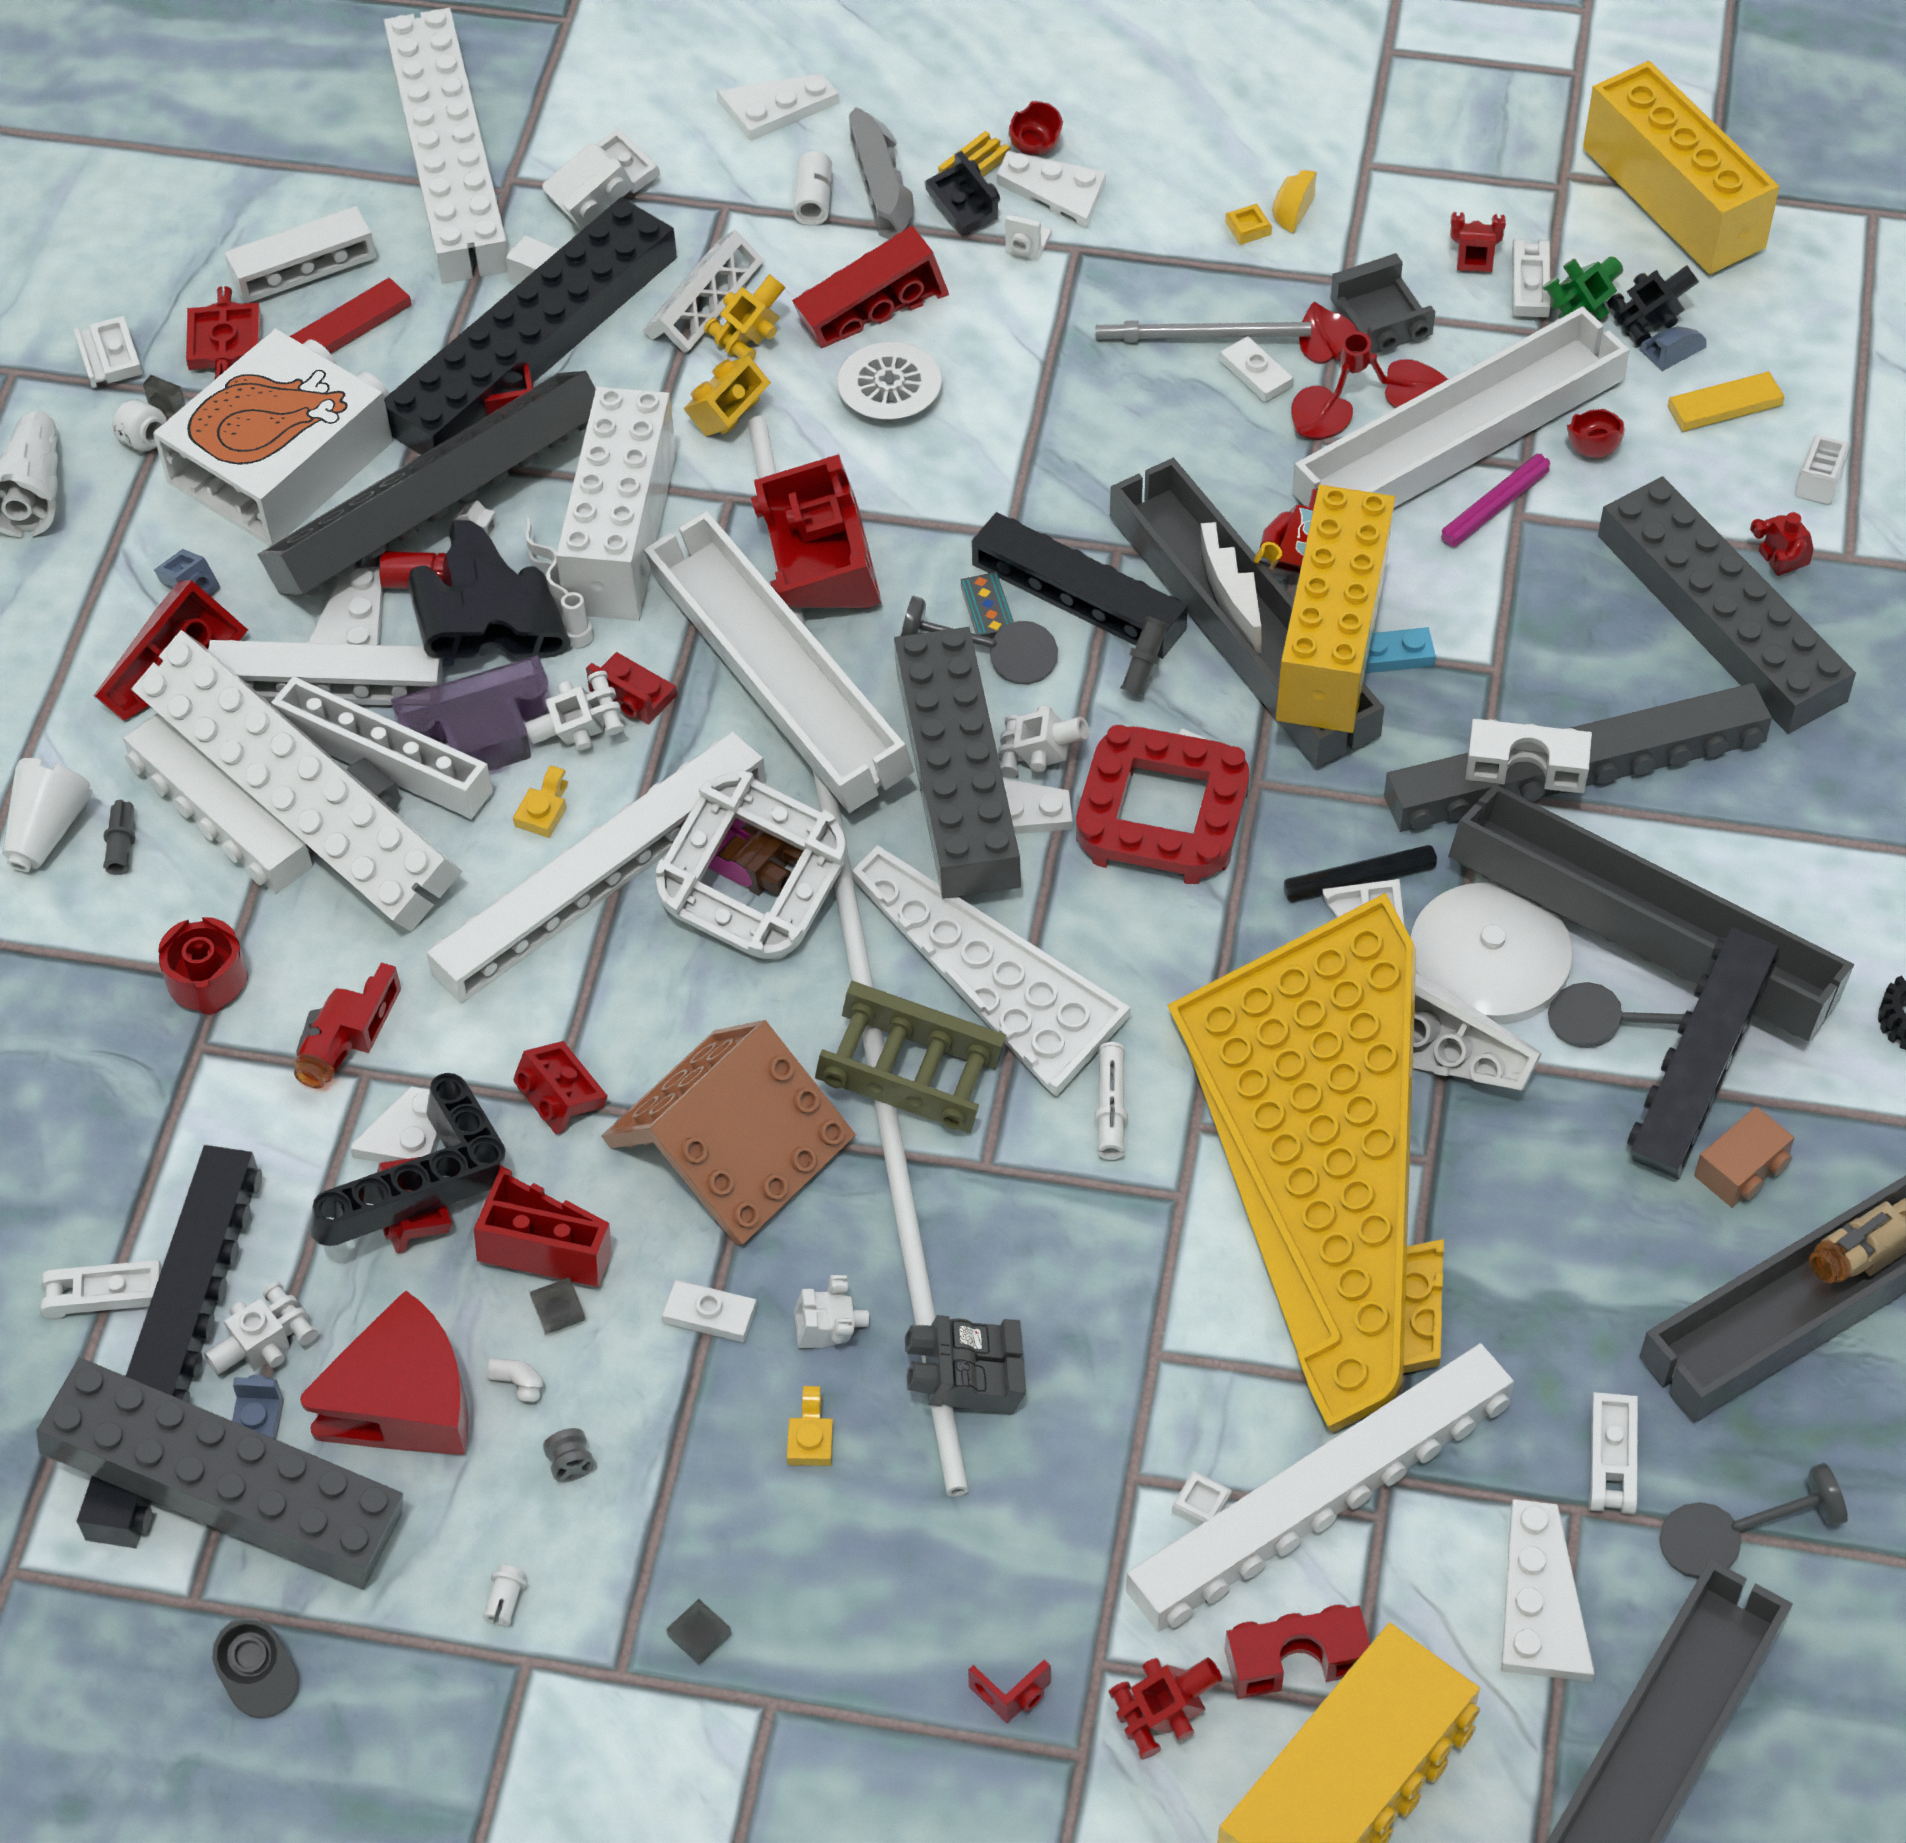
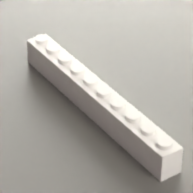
M733 731L723 739L714 741L706 751L692 761L682 764L677 772L662 783H656L637 801L624 806L612 819L602 826L592 829L583 840L573 847L563 850L555 860L541 870L531 873L515 889L499 896L494 904L479 915L470 917L461 928L447 938L438 940L426 952L431 975L461 1004L665 856L700 796L699 789L706 780H713L723 774L737 773L738 770L752 773L755 780L765 783L763 757Z
M1481 1343L1127 1572L1126 1593L1158 1633L1169 1625L1171 1627L1181 1625L1192 1615L1193 1609L1206 1601L1209 1604L1216 1602L1227 1593L1231 1584L1242 1577L1245 1580L1254 1577L1264 1568L1266 1561L1277 1554L1280 1556L1289 1554L1300 1544L1301 1538L1315 1530L1316 1533L1324 1531L1336 1520L1339 1513L1349 1507L1356 1509L1362 1506L1371 1497L1372 1492L1383 1484L1391 1486L1397 1483L1406 1474L1409 1467L1418 1461L1421 1463L1430 1461L1440 1452L1442 1446L1453 1438L1457 1441L1465 1438L1474 1430L1476 1423L1488 1415L1490 1418L1500 1415L1511 1403L1510 1397L1514 1380Z

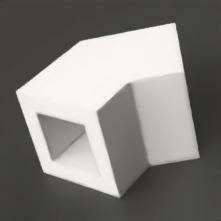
M478 500L462 504L453 520L473 521L481 526L490 538L498 527L495 511L484 508Z

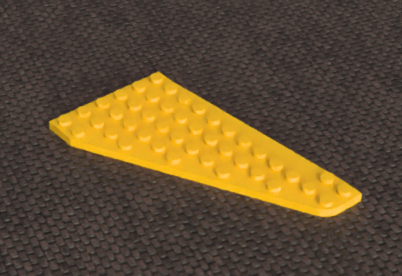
M1386 893L1167 1005L1188 1048L1293 1339L1309 1389L1331 1433L1366 1417L1392 1401L1397 1395L1403 1380L1416 948Z

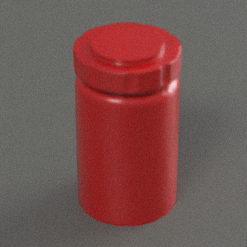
M385 551L381 554L379 575L381 587L409 589L408 578L410 571L422 565L428 566L435 571L444 582L443 564L447 553H438L437 555L436 553Z

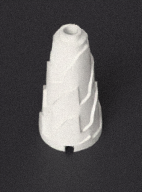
M30 412L18 420L10 442L0 457V532L6 535L22 538L24 531H33V537L48 529L54 519L58 483L56 476L58 457L55 452L57 435H55L56 426L54 420L44 412Z

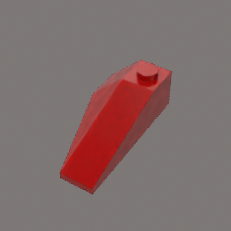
M179 581L152 613L93 696L122 721H125L149 706L131 688L153 662L158 666L161 665L163 660L159 655L180 630L209 649L210 640L240 641L248 629L194 581Z

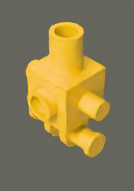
M769 274L753 295L744 287H741L736 294L729 292L723 299L726 307L720 313L727 320L726 323L722 326L718 319L711 318L705 324L704 332L712 335L715 338V344L720 348H725V352L730 356L736 355L742 358L749 355L754 360L756 350L749 348L746 344L751 339L759 345L764 337L770 340L776 335L777 328L774 324L780 317L770 307L786 287Z

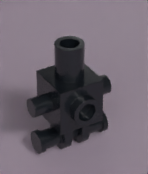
M1688 265L1665 281L1657 270L1648 276L1645 273H1641L1634 279L1635 286L1627 291L1632 300L1626 303L1624 296L1621 293H1617L1608 299L1607 305L1615 312L1614 319L1618 325H1622L1621 329L1627 336L1631 335L1634 339V344L1640 347L1643 341L1651 338L1650 333L1644 329L1648 324L1655 331L1663 325L1666 328H1672L1677 324L1678 318L1676 316L1685 310L1677 298L1698 284L1699 281Z

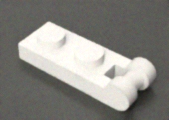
M1514 238L1512 246L1513 316L1549 317L1550 296L1542 287L1550 281V241L1538 240V243H1525V239Z
M153 1260L47 1270L42 1274V1289L46 1291V1294L41 1300L40 1314L48 1319H60L66 1314L149 1307L162 1270L160 1261ZM73 1287V1294H63V1291L67 1288Z
M1593 1392L1591 1400L1590 1511L1603 1512L1604 1508L1607 1507L1618 1508L1624 1514L1636 1513L1638 1396ZM1606 1480L1622 1482V1491L1606 1490Z

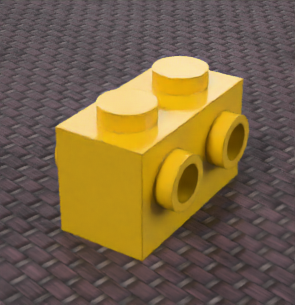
M749 355L732 362L729 359H725L712 370L714 377L709 382L701 383L691 392L690 395L693 399L683 409L705 436L721 432L723 435L732 430L738 424V418L743 412L756 405L760 400L759 395L771 384Z

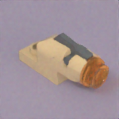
M1902 1199L1893 1206L1888 1201H1885L1865 1215L1854 1219L1824 1238L1821 1243L1815 1246L1814 1253L1809 1257V1263L1814 1274L1824 1283H1839L1863 1271L1872 1276L1906 1253V1199Z

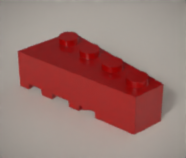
M912 225L872 251L865 253L861 258L845 268L835 272L813 288L806 290L800 296L793 299L792 302L801 322L822 349L862 332L864 325L869 322L884 323L891 320V313L905 307L912 311L922 307V300L934 295L941 299L950 294L933 251Z

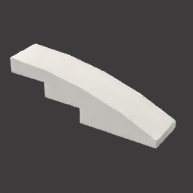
M1216 522L1201 523L1202 555L1207 577L1218 605L1258 654H1261V621L1254 572L1238 573L1235 547L1219 548Z

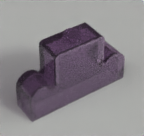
M537 655L390 700L396 723L487 763L489 771H495L531 757L529 739L524 722L548 714L549 709L546 699L551 698L548 678Z

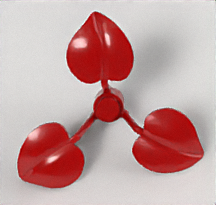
M1313 302L1302 322H1311V336L1299 337L1300 349L1304 356L1314 363L1323 364L1334 357L1335 360L1341 362L1342 368L1336 390L1333 394L1326 387L1310 386L1302 389L1295 396L1291 406V416L1295 432L1309 439H1326L1344 431L1351 422L1353 406L1349 401L1339 398L1343 391L1348 373H1359L1366 369L1369 364L1372 365L1380 382L1387 385L1385 390L1386 400L1395 408L1448 379L1436 369L1419 361L1409 359L1392 362L1388 367L1386 377L1377 362V355L1370 353V338L1365 333L1357 331L1354 324L1346 317Z

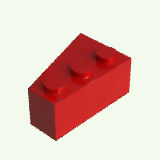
M503 1166L500 1167L474 1226L477 1261L599 1288L612 1256L610 1223L567 1200L561 1203L545 1194L543 1187L535 1183L529 1186L512 1177L511 1170Z

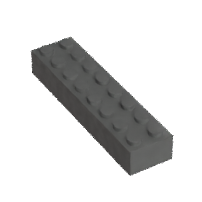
M1663 476L1603 506L1598 537L1741 686L1751 683L1755 684L1772 719L1787 734L1848 702L1856 672Z
M970 627L894 637L896 671L942 899L1021 888L1020 854Z
M81 1357L77 1359L36 1430L38 1451L44 1456L364 1590L402 1515L403 1493Z

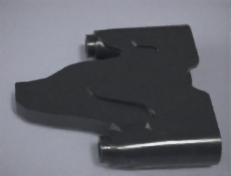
M453 520L449 532L451 547L446 554L443 564L444 582L428 566H417L409 573L408 586L424 651L431 657L474 658L478 655L481 648L493 646L501 649L506 655L513 658H547L562 654L570 645V638L557 603L549 591L547 578L544 573L537 567L528 566L517 574L500 556L491 538L483 528L473 521Z

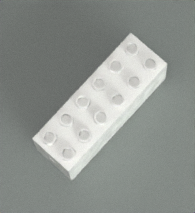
M596 387L556 553L560 585L568 593L577 592L583 596L586 616L636 621L640 619L651 570L644 549L657 541L676 457L669 392Z

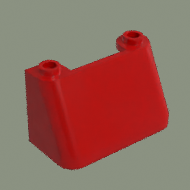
M839 454L754 480L757 495L751 497L752 505L757 518L764 517L778 569L775 572L776 580L770 581V584L789 608H871L882 604L859 507ZM796 492L799 502L803 503L835 493L846 531L803 543L798 529L791 531L785 509L791 508L788 494Z

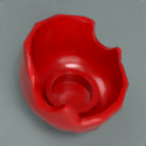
M1031 101L1027 108L1021 112L1016 111L1009 125L1008 136L1012 145L1023 154L1042 156L1051 152L1057 146L1063 120L1060 112L1050 103Z
M1605 409L1588 410L1580 415L1574 414L1571 424L1567 425L1570 443L1576 452L1589 458H1603L1613 453L1621 444L1625 433L1623 420L1615 413Z

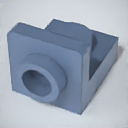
M184 549L154 569L160 582L172 587L179 581L192 580L208 595L213 594L220 588V584L206 559Z
M264 1375L234 1378L233 1389L237 1398L232 1421L276 1439L284 1402L277 1380Z

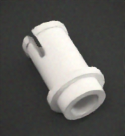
M500 1565L498 1571L492 1573L491 1580L494 1584L486 1609L482 1615L485 1621L493 1624L498 1608L502 1607L498 1626L510 1625L519 1591L524 1590L526 1587V1581L523 1580L525 1573L522 1570L509 1565Z

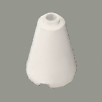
M23 758L18 761L16 766L2 854L8 859L7 864L23 872H29L31 868L38 869L41 867L89 801L93 789L88 790L90 783L78 773L56 763L52 770L41 767L42 759Z

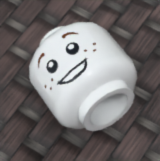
M138 399L128 400L116 410L112 428L114 435L120 442L139 451H151L157 448L153 432L167 420L159 408Z

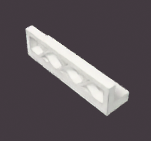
M735 229L712 246L642 330L651 340L665 333L683 353L688 352L703 335L705 324L711 318H717L726 307L723 303L724 297L729 292L736 294L762 264L763 258ZM737 249L750 262L746 269L735 268L733 253ZM716 274L727 275V291L716 290ZM697 296L708 297L710 309L708 314L697 313ZM678 319H688L690 321L691 335L687 339L674 326Z

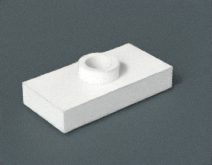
M1249 336L1220 351L1219 361L1264 402L1293 387L1294 378Z
M675 1280L662 1314V1321L664 1324L745 1343L757 1309V1299Z

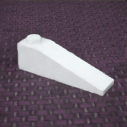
M1416 973L1413 1069L1524 1090L1542 1053L1448 990Z

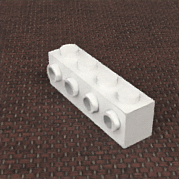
M357 206L224 252L230 278L244 304L376 258L371 231Z

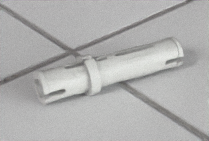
M1106 1042L1099 1046V1109L1095 1112V1124L1099 1127L1098 1155L1107 1160H1116L1123 1157L1124 1127L1128 1123V1113L1124 1109L1125 1048L1117 1042ZM1110 1074L1113 1075V1091L1110 1090ZM1110 1110H1112V1127H1110Z

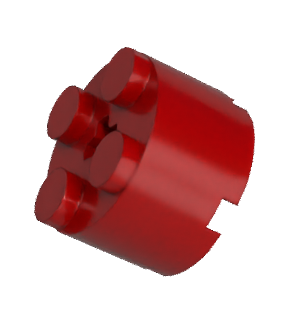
M202 917L203 921L189 923V920H185L170 928L161 939L158 949L159 965L168 992L174 1001L185 1008L197 1010L206 1015H212L220 1011L222 1006L231 1002L242 991L248 980L246 964L235 932L227 923L212 917Z

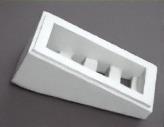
M1814 436L1799 473L1795 492L1796 496L1830 504L1835 495L1851 444L1822 436Z

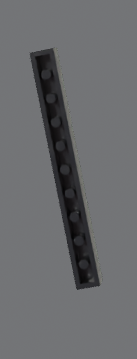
M210 1145L203 1146L126 1373L128 1378L190 1403L189 1387L192 1378H197L201 1371V1350L204 1341L210 1340L214 1331L215 1318L213 1314L217 1302L222 1303L226 1294L227 1280L225 1277L229 1266H234L237 1261L239 1252L237 1240L241 1229L245 1230L250 1221L251 1209L249 1204L252 1195L257 1194L261 1187L262 1170L258 1169L253 1152ZM91 1476L76 1522L85 1541L136 1549L141 1533H147L152 1518L150 1506L152 1501Z

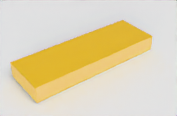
M1768 371L1669 397L1668 408L1683 432L1782 406L1785 396Z

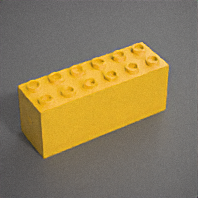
M1650 60L1592 87L1583 149L1709 275L1766 248L1780 186Z
M1318 485L1281 660L1275 721L1349 733L1354 732L1388 558L1395 496Z
M1389 1622L1219 1826L1217 1843H1387L1394 1831L1390 1827L1400 1814L1405 1818L1411 1814L1422 1796L1418 1791L1427 1780L1434 1784L1440 1778L1449 1763L1446 1756L1455 1746L1461 1750L1474 1734L1476 1727L1472 1723L1481 1710L1477 1706L1480 1687Z

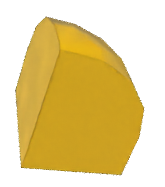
M1300 170L1298 175L1286 177L1277 192L1272 208L1274 219L1282 228L1292 233L1295 232L1315 197L1316 171Z

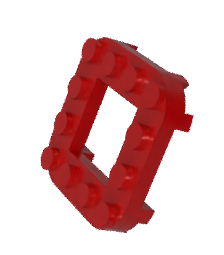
M1124 725L1110 727L1107 735L1100 740L1094 752L1077 810L1076 842H1079L1082 849L1093 857L1092 863L1097 866L1107 868L1108 861L1114 860L1184 874V884H1199L1200 878L1213 875L1221 869L1225 871L1231 861L1234 839L1244 801L1248 796L1249 766L1245 759V752L1239 747L1230 746L1218 741L1144 727H1126ZM1135 767L1207 781L1194 833L1118 819L1130 776H1133Z

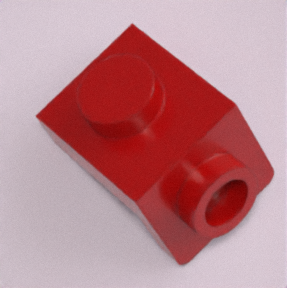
M796 492L788 494L791 508L785 509L791 531L798 529L803 543L846 531L835 493L803 503L799 502Z

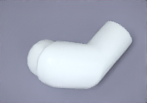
M490 1358L487 1370L489 1380L514 1382L515 1385H518L516 1396L521 1401L536 1402L539 1400L540 1387H543V1379L528 1363Z

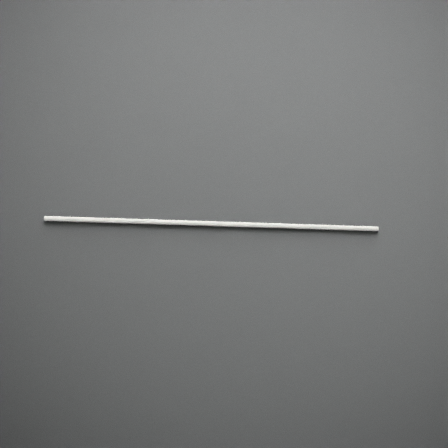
M755 416L749 420L748 424L758 478L775 474L776 469L766 419L762 416ZM772 548V554H773V559H774V564H775V570L778 571L777 565H776V561H775L774 552H773V548ZM790 608L805 625L802 608ZM813 770L820 812L823 809L830 812L836 818V822L844 834L838 799ZM845 839V862L834 882L850 975L852 981L873 988ZM866 1025L862 1034L867 1065L875 1067L884 1047L882 1030ZM874 1100L915 1325L931 1326L936 1315L897 1109L894 1106ZM921 1355L922 1363H926V1356ZM945 1403L942 1406L930 1405L946 1493L950 1497L963 1496L968 1492V1485L953 1406Z

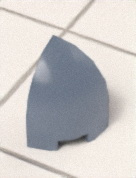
M1676 326L1643 341L1639 350L1661 371H1664L1705 349L1706 338L1695 329Z

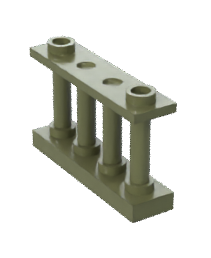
M851 981L846 992L841 1015L851 1020L837 1053L835 1054L824 1049L821 1050L815 1079L823 1081L831 1087L843 1088L942 1123L949 1129L961 1130L971 1134L979 1104L973 1103L969 1099L982 1066L996 1070L1007 1035ZM866 1025L889 1033L875 1067L852 1060ZM905 1039L928 1046L914 1081L891 1074ZM943 1053L967 1060L953 1095L930 1087Z

